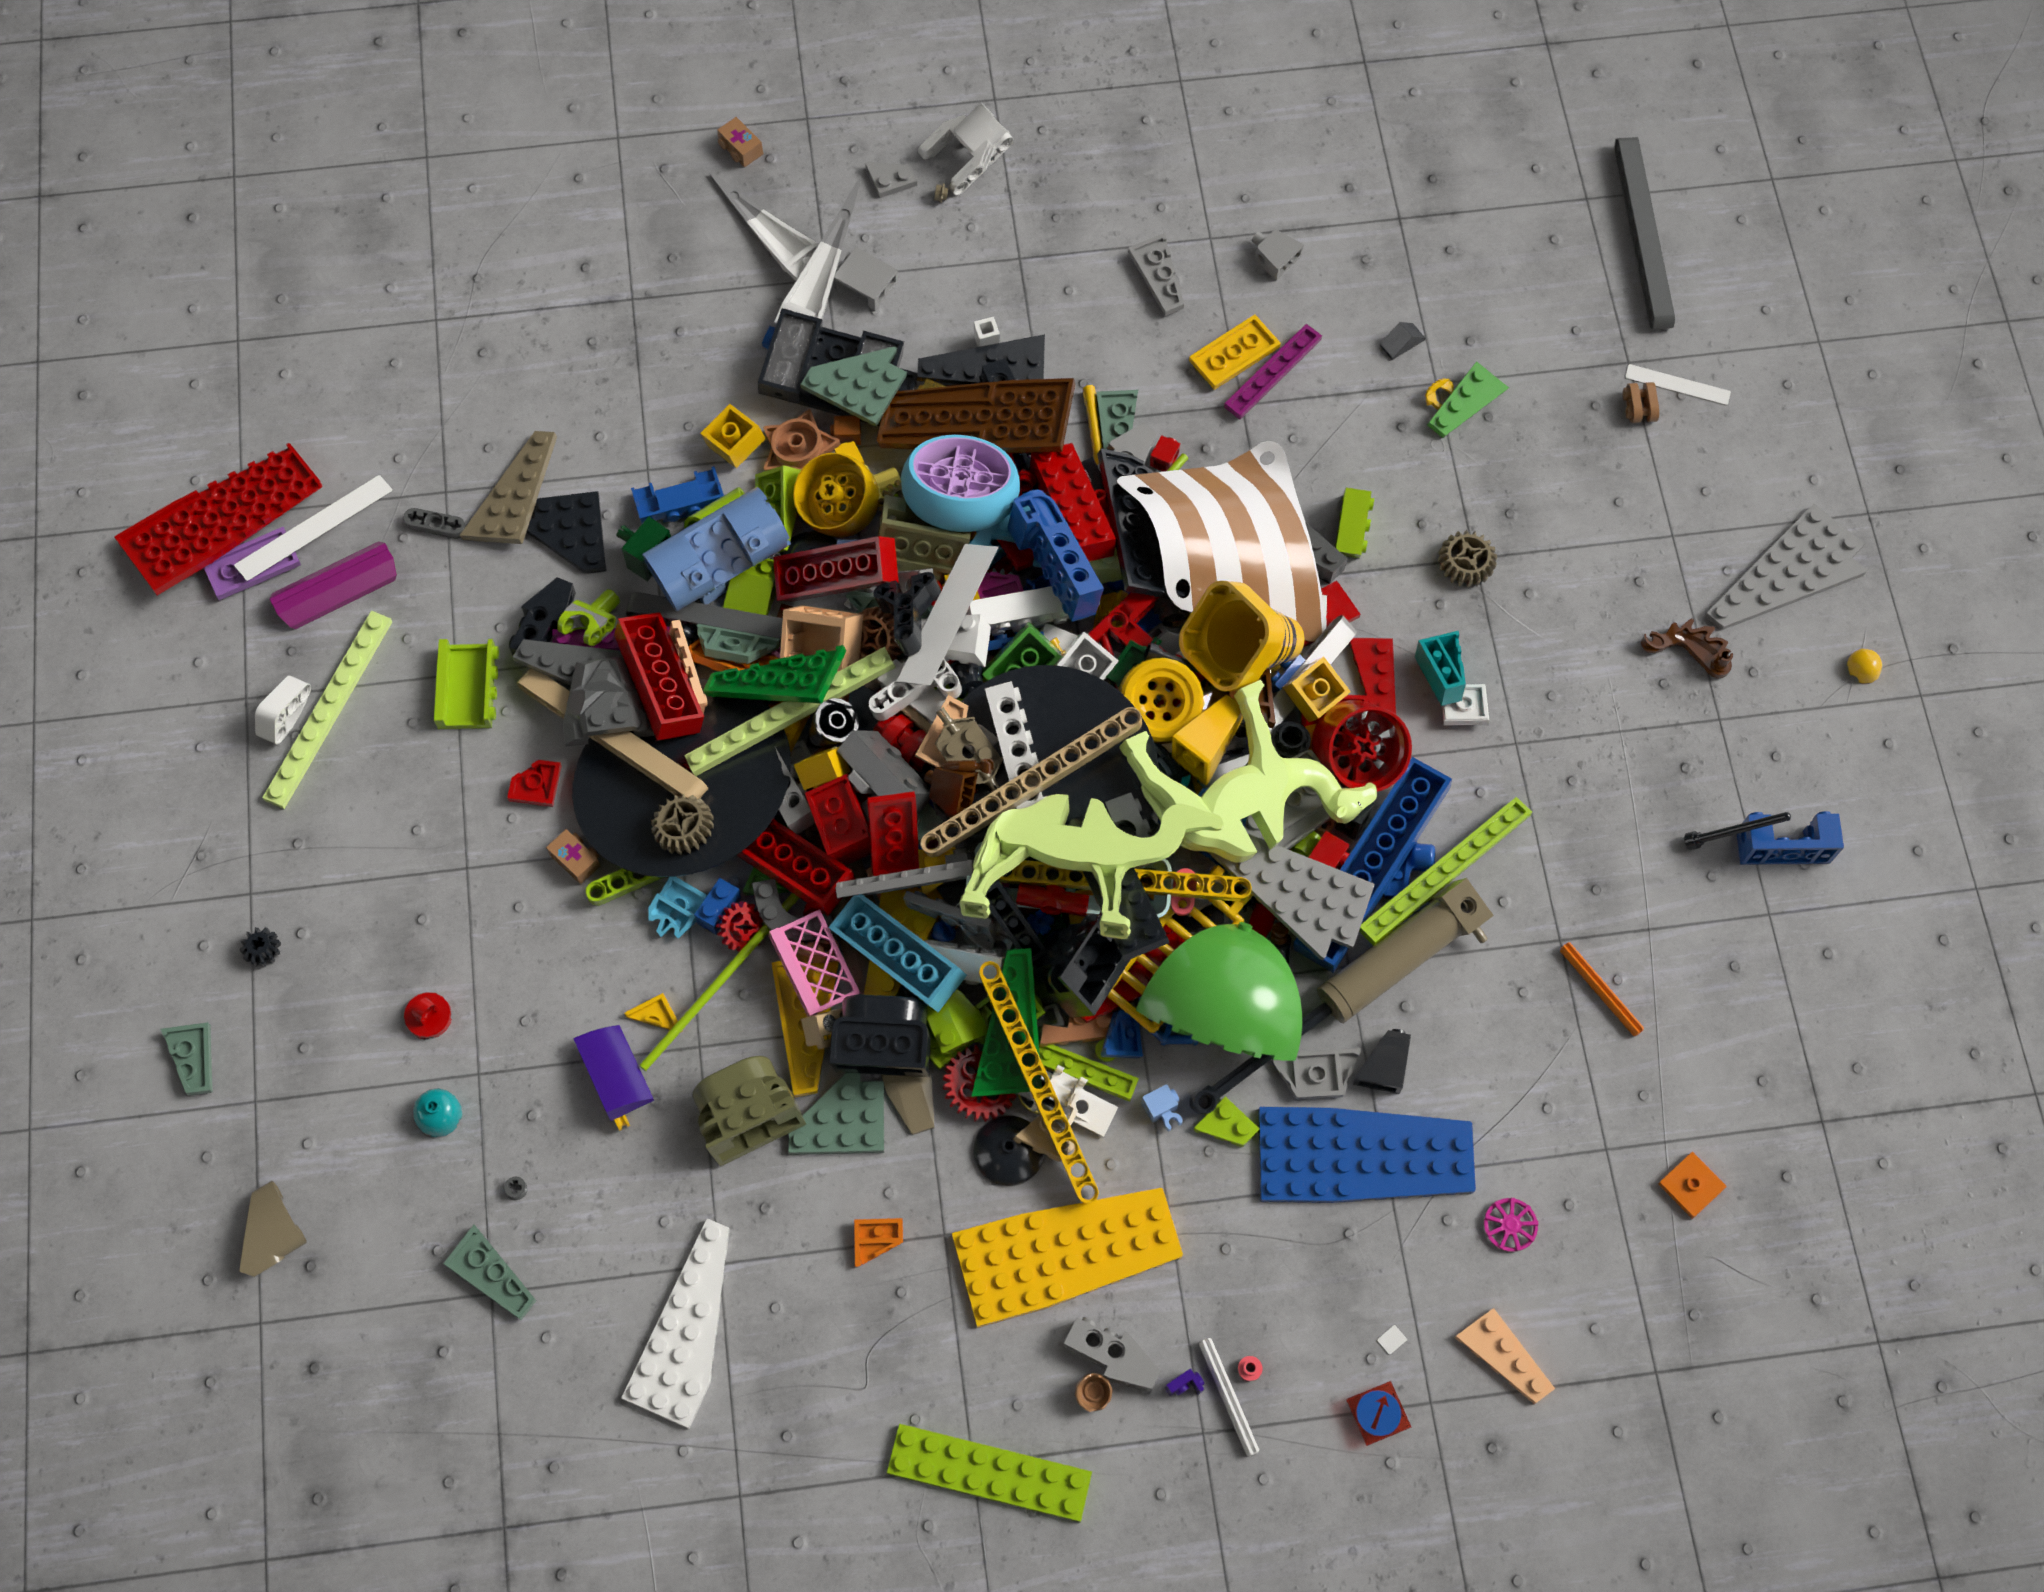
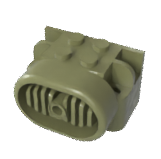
M884 495L878 536L895 538L898 571L933 568L936 580L941 585L945 584L944 575L951 573L964 545L969 544L970 532H957L935 527L920 519L908 506L905 498Z
M752 1056L731 1064L701 1080L692 1092V1097L700 1113L698 1124L700 1132L707 1143L705 1146L720 1167L807 1125L789 1087L782 1078L777 1076L771 1060L765 1056Z

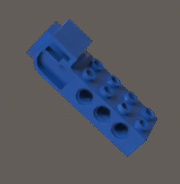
M1032 490L1015 498L1011 507L1007 529L1018 549L1030 548L1033 551L1035 561L1041 565L1044 577L1051 583L1054 595L1061 601L1062 609L1065 614H1068L1071 621L1096 615L1104 588L1055 501L1041 490ZM1028 505L1031 510L1025 512L1023 507Z

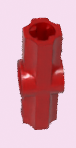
M1020 883L1016 904L1039 908L1042 912L1050 915H1059L1062 912L1086 917L1089 895L1067 892L1064 888L1057 885L1039 887Z

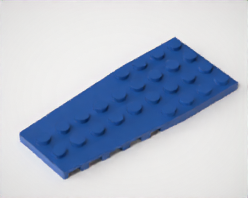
M1259 1107L1261 1202L1339 1203L1362 1201L1363 1199L1383 1200L1393 1197H1428L1438 1194L1455 1195L1456 1193L1467 1192L1473 1194L1476 1190L1471 1121L1339 1108Z

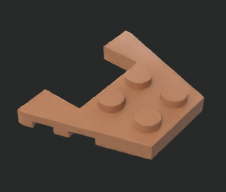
M1117 1008L1088 1023L1081 1017H1069L1068 1028L1043 1024L1040 1047L1052 1044L1066 1045L1069 1042L1076 1041L1091 1042L1105 1039L1113 1012L1117 1011Z

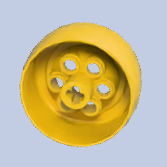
M826 453L811 459L798 474L793 492L795 507L805 523L821 534L837 538L853 536L869 525L876 514L880 498L877 481L869 469L854 457L842 453ZM846 478V482L841 484L840 479ZM854 490L853 496L848 497V491ZM842 504H846L845 511H840ZM830 505L831 511L827 513L826 506Z
M1152 658L1140 662L1124 676L1118 689L1140 711L1154 743L1158 744L1172 743L1173 736L1202 713L1204 705L1203 691L1196 675L1186 665L1168 658ZM1153 681L1156 683L1157 687L1155 690L1148 688L1149 682ZM1171 683L1174 687L1173 691H1166L1165 685ZM1139 696H1145L1147 698V702L1145 704H1140ZM1157 696L1161 697L1160 700L1164 701V705H1160L1159 708L1153 703ZM1173 699H1179L1181 705L1174 707L1172 704ZM1147 711L1154 713L1152 720L1146 716ZM1165 712L1170 713V721L1163 719L1162 716Z

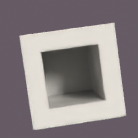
M994 317L974 321V338L978 347L1000 343V333Z

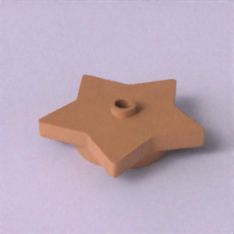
M811 409L805 411L798 418L785 421L781 425L764 426V432L772 447L765 463L764 471L783 465L802 470L811 459L821 454L833 452L835 448L841 445L840 440L818 429Z

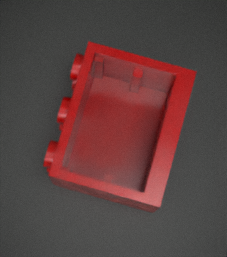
M844 774L805 793L827 856L849 865L871 854L869 823L865 820L863 815L865 812L860 806L869 798V795L857 792L853 788V783L848 779V775Z

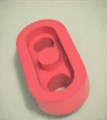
M1188 868L1177 871L1181 873H1194V871ZM1173 880L1172 889H1174L1177 886L1175 880ZM1189 881L1188 889L1196 891L1197 881ZM1171 896V909L1177 915H1188L1193 910L1195 898ZM1183 900L1186 902L1187 906L1185 908H1180L1178 906V902Z

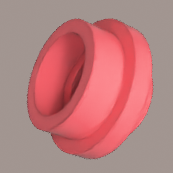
M1246 1356L1238 1364V1373L1246 1381H1255L1262 1374V1364L1254 1356ZM1252 1364L1255 1367V1371L1248 1372L1246 1365Z

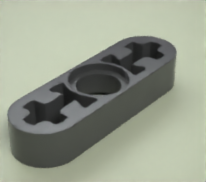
M418 508L408 509L403 516L406 526L411 530L454 539L461 538L460 534L466 527L464 520L458 516ZM415 516L418 517V519H415L414 522H411L410 519H414ZM439 519L441 523L438 527L433 528L429 526L432 520ZM459 524L460 528H456V530L453 531L452 527H456V525Z

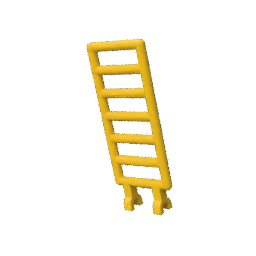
M1217 865L1212 868L1208 875L1222 876L1225 870ZM1197 882L1196 890H1199L1200 885ZM1243 889L1239 895H1244L1247 889ZM1250 893L1246 900L1234 901L1231 906H1228L1223 900H1207L1233 921L1232 924H1239V922H1244V919L1238 912L1253 895ZM1183 900L1178 902V906L1181 908L1187 906ZM1170 903L1169 910L1159 920L1162 927L1166 924L1186 941L1193 935L1172 918L1174 912L1171 909ZM1195 907L1189 913L1206 929L1217 926ZM1168 944L1158 948L1167 956L1174 951ZM1144 954L1137 956L1129 961L1113 988L1122 978L1142 995L1146 986L1129 973L1128 970L1136 960L1153 975L1159 967ZM1113 988L1109 992L1107 997L1150 1033H1155L1164 1023L1163 1021L1159 1024L1154 1021L1151 1022L1147 1017L1136 1011V1008Z

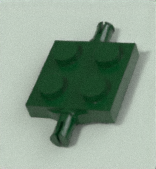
M1154 636L1151 642L1160 645L1162 640ZM1130 640L1117 659L1119 661L1106 676V679L1116 684L1119 688L1124 676L1131 668L1140 662L1146 661L1144 659L1146 646H1141ZM1153 681L1149 682L1148 688L1153 690L1156 683ZM1143 695L1139 696V699L1143 702L1147 699Z

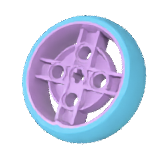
M945 435L923 442L909 455L901 474L902 492L911 510L923 521L950 531H980L998 524L1009 515L1014 499L1018 497L1020 491L1019 475L1009 455L989 441L966 435Z

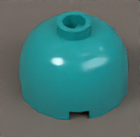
M439 1088L430 1089L422 1093L415 1101L413 1118L417 1127L423 1133L431 1135V1137H443L452 1133L457 1128L456 1125L462 1118V1106L456 1096L449 1091Z

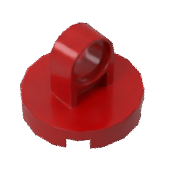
M425 992L418 994L409 1001L405 1008V1025L413 1035L420 1039L439 1037L446 1032L451 1024V1006L444 997L437 993Z

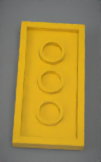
M1254 314L1189 356V362L1209 385L1216 390L1279 349L1281 343Z

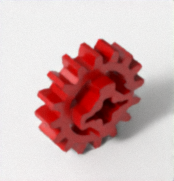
M742 901L739 904L731 903V908H724L726 914L718 916L722 923L716 924V927L721 928L717 935L724 937L721 943L728 945V949H736V951L740 952L762 927L763 921L759 917L758 909H754V904L749 903L747 905V902ZM740 925L748 926L747 928L743 927V929L736 928V926Z

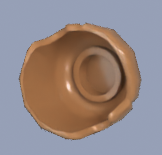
M1091 1373L1083 1376L1076 1384L1075 1397L1077 1403L1088 1412L1099 1411L1109 1404L1112 1399L1113 1390L1108 1379L1101 1374Z

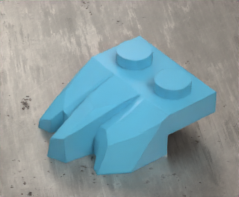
M669 877L660 894H656L648 908L650 921L660 919L656 930L660 937H663L672 927L675 929L674 935L678 939L696 923L694 914L707 897V894L678 877Z

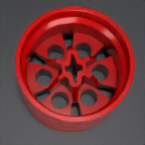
M1348 700L1334 705L1318 720L1312 735V751L1318 757L1321 764L1332 773L1338 783L1348 788L1363 787L1367 783H1373L1376 786L1377 792L1395 784L1405 773L1411 759L1412 740L1407 726L1395 713L1365 701ZM1362 712H1367L1366 717L1362 719ZM1352 717L1353 725L1347 728V720ZM1374 722V729L1369 732L1368 724ZM1389 730L1390 737L1381 738L1379 736ZM1338 734L1339 740L1333 745L1334 738ZM1357 741L1363 743V746L1365 747L1364 751L1361 750V746ZM1380 744V750L1376 752L1374 746ZM1344 755L1345 762L1339 766L1338 759ZM1377 759L1383 762L1379 769L1373 762ZM1364 760H1365V761H1366V765H1365V767H1364L1362 770H1360V769H1359V766H1360V765L1364 762ZM1351 767L1353 769V780L1347 779Z

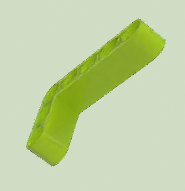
M622 868L588 884L586 896L591 904L600 906L664 877L645 875L644 878L638 880L633 877V872ZM615 880H623L624 885L622 888L615 889L612 887ZM601 889L603 894L600 898L591 897L592 891Z

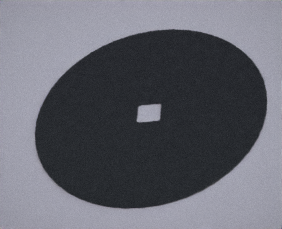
M1056 665L1028 666L1005 672L981 684L961 701L968 705L966 718L974 717L977 724L982 725L997 737L985 688L1012 681L1013 687L1019 688L1022 700L1018 701V706L1020 710L1024 709L1027 722L1023 724L1025 731L1030 730L1033 744H1030L1029 747L1031 753L1036 752L1038 763L1125 708L1134 707L1119 690L1099 677L1082 670ZM1006 704L1002 707L1001 711L1009 713L1013 710V706ZM1130 715L1125 719V722L1132 725L1137 722L1138 718ZM1142 718L1141 728L1126 739L1146 731L1149 735L1146 743V752L1153 764L1159 769L1154 741L1148 726ZM1011 726L1008 728L1007 733L1015 735L1018 733L1019 728ZM1109 728L1106 730L1105 735L1114 737L1118 731L1115 728ZM1126 739L1042 791L1043 797L1055 794L1068 795L1069 814L1066 821L1085 814L1091 798L1100 800L1105 806L1106 801L1128 793H1132L1134 799L1138 798L1142 807V811L1139 812L1142 820L1146 819L1149 821L1153 808L1143 795L1142 784L1127 761V757L1123 755L1119 748ZM998 740L993 747L1000 757H1003ZM1090 740L1086 743L1085 747L1093 750L1097 747L1098 743ZM963 747L962 755L968 759L972 758L974 754ZM1021 747L1016 748L1013 751V755L1020 757L1024 754L1025 749ZM1069 753L1066 756L1068 762H1074L1078 758L1076 753ZM1004 759L995 775V780L1000 787L1009 782ZM931 765L930 770L934 771L936 767ZM1053 765L1056 773L1058 771V767ZM1027 769L1021 770L1019 775L1027 771ZM1134 782L1140 789L1136 790ZM984 783L976 784L972 805L992 793L988 785ZM1012 790L1006 795V798L1009 800L1014 799ZM1035 795L1034 797H1032L1031 799H1029V800H1027V801H1032V800H1034L1037 795ZM933 802L936 815H939L943 820L942 823L949 820L950 818ZM992 802L987 805L986 810L988 812H995L998 809V804ZM1130 822L1126 823L1127 825L1117 827L1127 834L1136 835V829ZM989 825L954 847L956 849L967 848V851L970 849V852H975L978 844L983 842ZM955 827L947 831L948 837H955L958 834V828ZM1030 856L1025 859L1026 861H1039ZM1026 868L1022 874L1025 878L1029 879L1035 876L1036 871L1033 868ZM1052 869L1046 873V877L1049 880H1056L1059 877V873ZM1012 870L1009 871L1008 873H1006V874L1003 875V876H1004V877H1007V876L1011 875ZM1074 871L1070 874L1069 878L1073 882H1079L1083 876L1080 872Z
M699 678L702 691L708 679ZM706 696L707 707H705L703 713L704 720L700 733L657 740L655 736L641 737L640 739L681 766L684 763L688 764L685 758L686 754L769 710L770 707L763 700ZM780 730L696 776L708 787V790L701 799L711 810L714 828L710 829L711 836L705 837L706 844H698L699 850L693 847L691 848V853L684 850L682 855L678 854L677 851L672 854L668 849H662L660 844L654 839L655 837L651 829L653 828L651 820L655 819L654 812H660L659 805L665 806L667 804L666 799L673 801L675 795L592 738H589L588 744H585L578 759L572 789L574 812L582 833L592 847L608 861L625 870L646 876L677 877L708 870L728 861L745 850L766 830L782 805L790 777L784 775L777 751L791 773V752L785 730Z

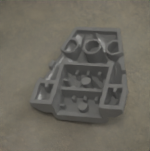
M622 657L576 662L563 720L566 747L588 744V736L632 730L633 734L638 738L655 736Z

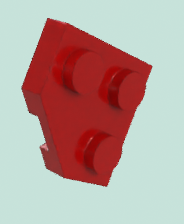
M537 760L521 774L519 772L514 775L510 782L507 796L508 801L553 807L562 768L561 762Z

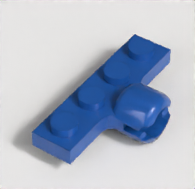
M1416 842L1386 889L1384 898L1392 899L1409 885L1412 871H1426L1435 864L1436 853L1433 844Z

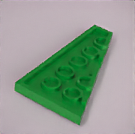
M844 645L836 646V649L826 652L822 649L817 650L814 655L804 656L803 654L770 660L767 665L760 666L756 663L750 665L748 669L738 670L733 668L711 673L703 691L706 696L822 704L847 650Z

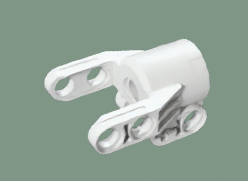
M980 102L967 116L961 115L943 122L921 144L918 153L925 160L935 157L956 136L974 156L952 178L949 185L950 190L955 195H959L987 169L988 165L993 164L1012 145L1014 139L1009 134L1010 132L994 118V114Z

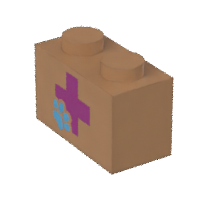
M737 117L717 129L719 138L717 141L720 147L724 150L727 149L733 160L737 163L739 162L744 168L763 155L762 142Z
M566 829L546 848L549 855L581 885L601 867L598 861L599 855L593 848L589 847L587 849L582 844L584 841L577 833L571 834Z

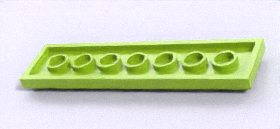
M899 1423L887 1474L1081 1523L1092 1471Z

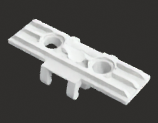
M1057 1065L1053 1074L1046 1071L1060 1104L1071 1111L1069 1116L1066 1115L1070 1126L1072 1122H1075L1104 1137L1118 1107L1083 1090L1087 1079L1080 1077L1078 1080L1064 1073V1067ZM1031 1092L1017 1093L1034 1102L1030 1109L1031 1111L1039 1112ZM1077 1101H1084L1087 1104L1088 1110L1086 1113H1078L1076 1108ZM1041 1103L1042 1108L1044 1110L1050 1111L1053 1109L1052 1107L1044 1103ZM1055 1119L1056 1121L1064 1124V1122L1061 1119Z

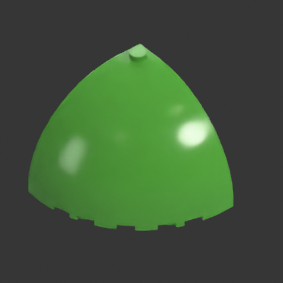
M1245 922L1210 927L1182 943L1155 972L1136 1008V1011L1158 1024L1163 1021L1172 1025V1031L1176 1033L1192 1035L1191 1039L1207 1045L1211 1042L1223 1046V1050L1241 1054L1243 1052L1256 1058H1261L1262 1054L1272 1055L1271 1058L1273 1060L1296 1061L1302 1034V1009L1294 976L1278 949L1268 939L1254 931L1250 924Z

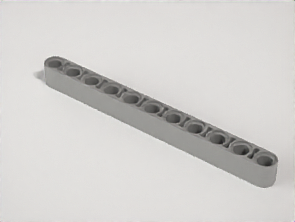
M1343 615L1335 618L1302 656L1305 659L1304 663L1289 681L1313 661L1323 656L1331 665L1353 639L1357 631ZM1283 688L1281 691L1272 693L1276 723L1273 729L1269 728L1270 734L1273 733V730L1296 706ZM1237 735L1238 738H1244L1243 735ZM1249 754L1219 764L1207 785L1198 779L1197 782L1203 789L1209 788L1224 774L1245 766L1249 760Z

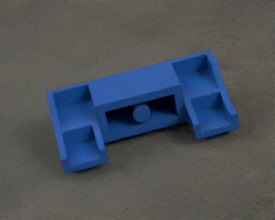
M715 466L711 467V470L700 473L694 471L696 480L655 490V492L652 483L639 489L631 488L641 524L648 517L655 521L662 519L663 523L676 522L680 518L693 515L724 496Z

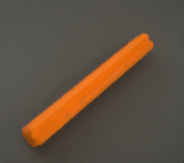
M1570 942L1564 944L1560 948L1563 956L1634 1037L1639 1035L1644 1030L1642 1024Z

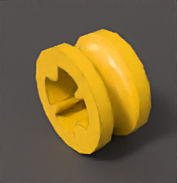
M626 1115L614 1119L619 1131L622 1130L623 1126H630Z

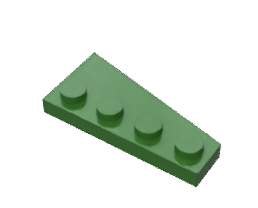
M1476 362L1428 422L1427 426L1444 438L1504 393L1509 387Z

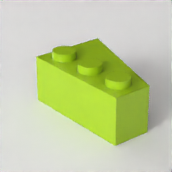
M1346 487L1342 494V507L1339 514L1335 548L1344 556L1360 558L1362 553H1366L1368 540H1364L1365 532L1370 530L1371 519L1367 518L1368 511H1372L1374 506V498H1371L1372 491Z

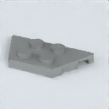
M1360 1048L1299 1051L1296 1061L1273 1059L1271 1061L1296 1100L1343 1097L1361 1050Z

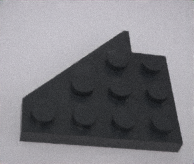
M599 492L537 498L534 507L535 518L530 519L526 533L584 574L607 571Z

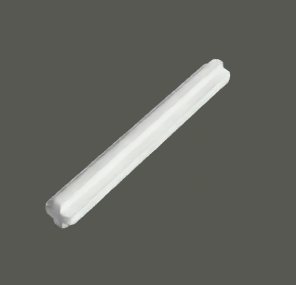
M1211 1338L1202 1340L1199 1346L1247 1456L1255 1455L1259 1452V1448Z

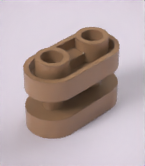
M1645 382L1642 389H1639L1637 383H1628L1622 392L1623 400L1627 403L1626 418L1631 423H1640L1642 416H1646L1647 422H1657L1659 419V403L1655 383ZM1641 398H1643L1644 408H1642Z

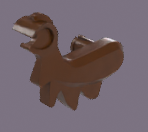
M1692 618L1683 624L1681 628L1678 627L1676 622L1672 623L1665 634L1651 631L1649 636L1653 638L1652 641L1647 639L1646 633L1641 639L1642 648L1649 653H1658L1675 645L1682 646L1714 678H1724L1731 671L1733 653L1729 655L1731 650L1726 649L1728 641L1718 637L1710 638L1715 627L1703 626L1692 629L1694 622Z

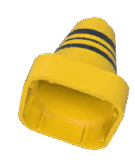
M1216 581L1212 583L1188 617L1179 635V647L1183 656L1215 688L1221 691L1237 692L1239 689L1257 682L1265 670L1294 660L1301 653L1304 645V633L1296 620L1271 608L1246 584L1233 581Z

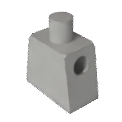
M1274 230L1267 237L1257 232L1251 242L1257 245L1256 261L1276 281L1302 256L1304 245L1278 230Z

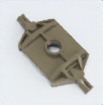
M944 707L938 710L936 714L944 724L935 745L946 761L976 760V762H980L981 759H991L994 762V771L991 770V774H986L981 770H975L978 772L976 784L984 783L988 785L992 792L1000 788L995 780V775L1003 761V757H1000L975 722V718L953 719ZM965 745H969L974 749V755L970 759L962 755V749Z

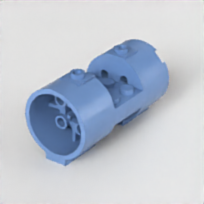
M756 487L642 554L653 578L676 612L750 567L759 564L791 545V542L788 540L790 539L782 521L775 509L766 502L767 497L760 488Z

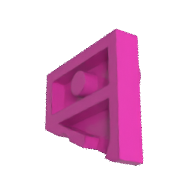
M990 572L985 574L977 591L980 599L1022 592L1024 590L1018 575H1002L997 572Z

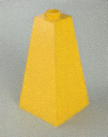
M1226 694L1173 736L1172 758L1205 785L1210 782L1243 719L1236 699H1232Z

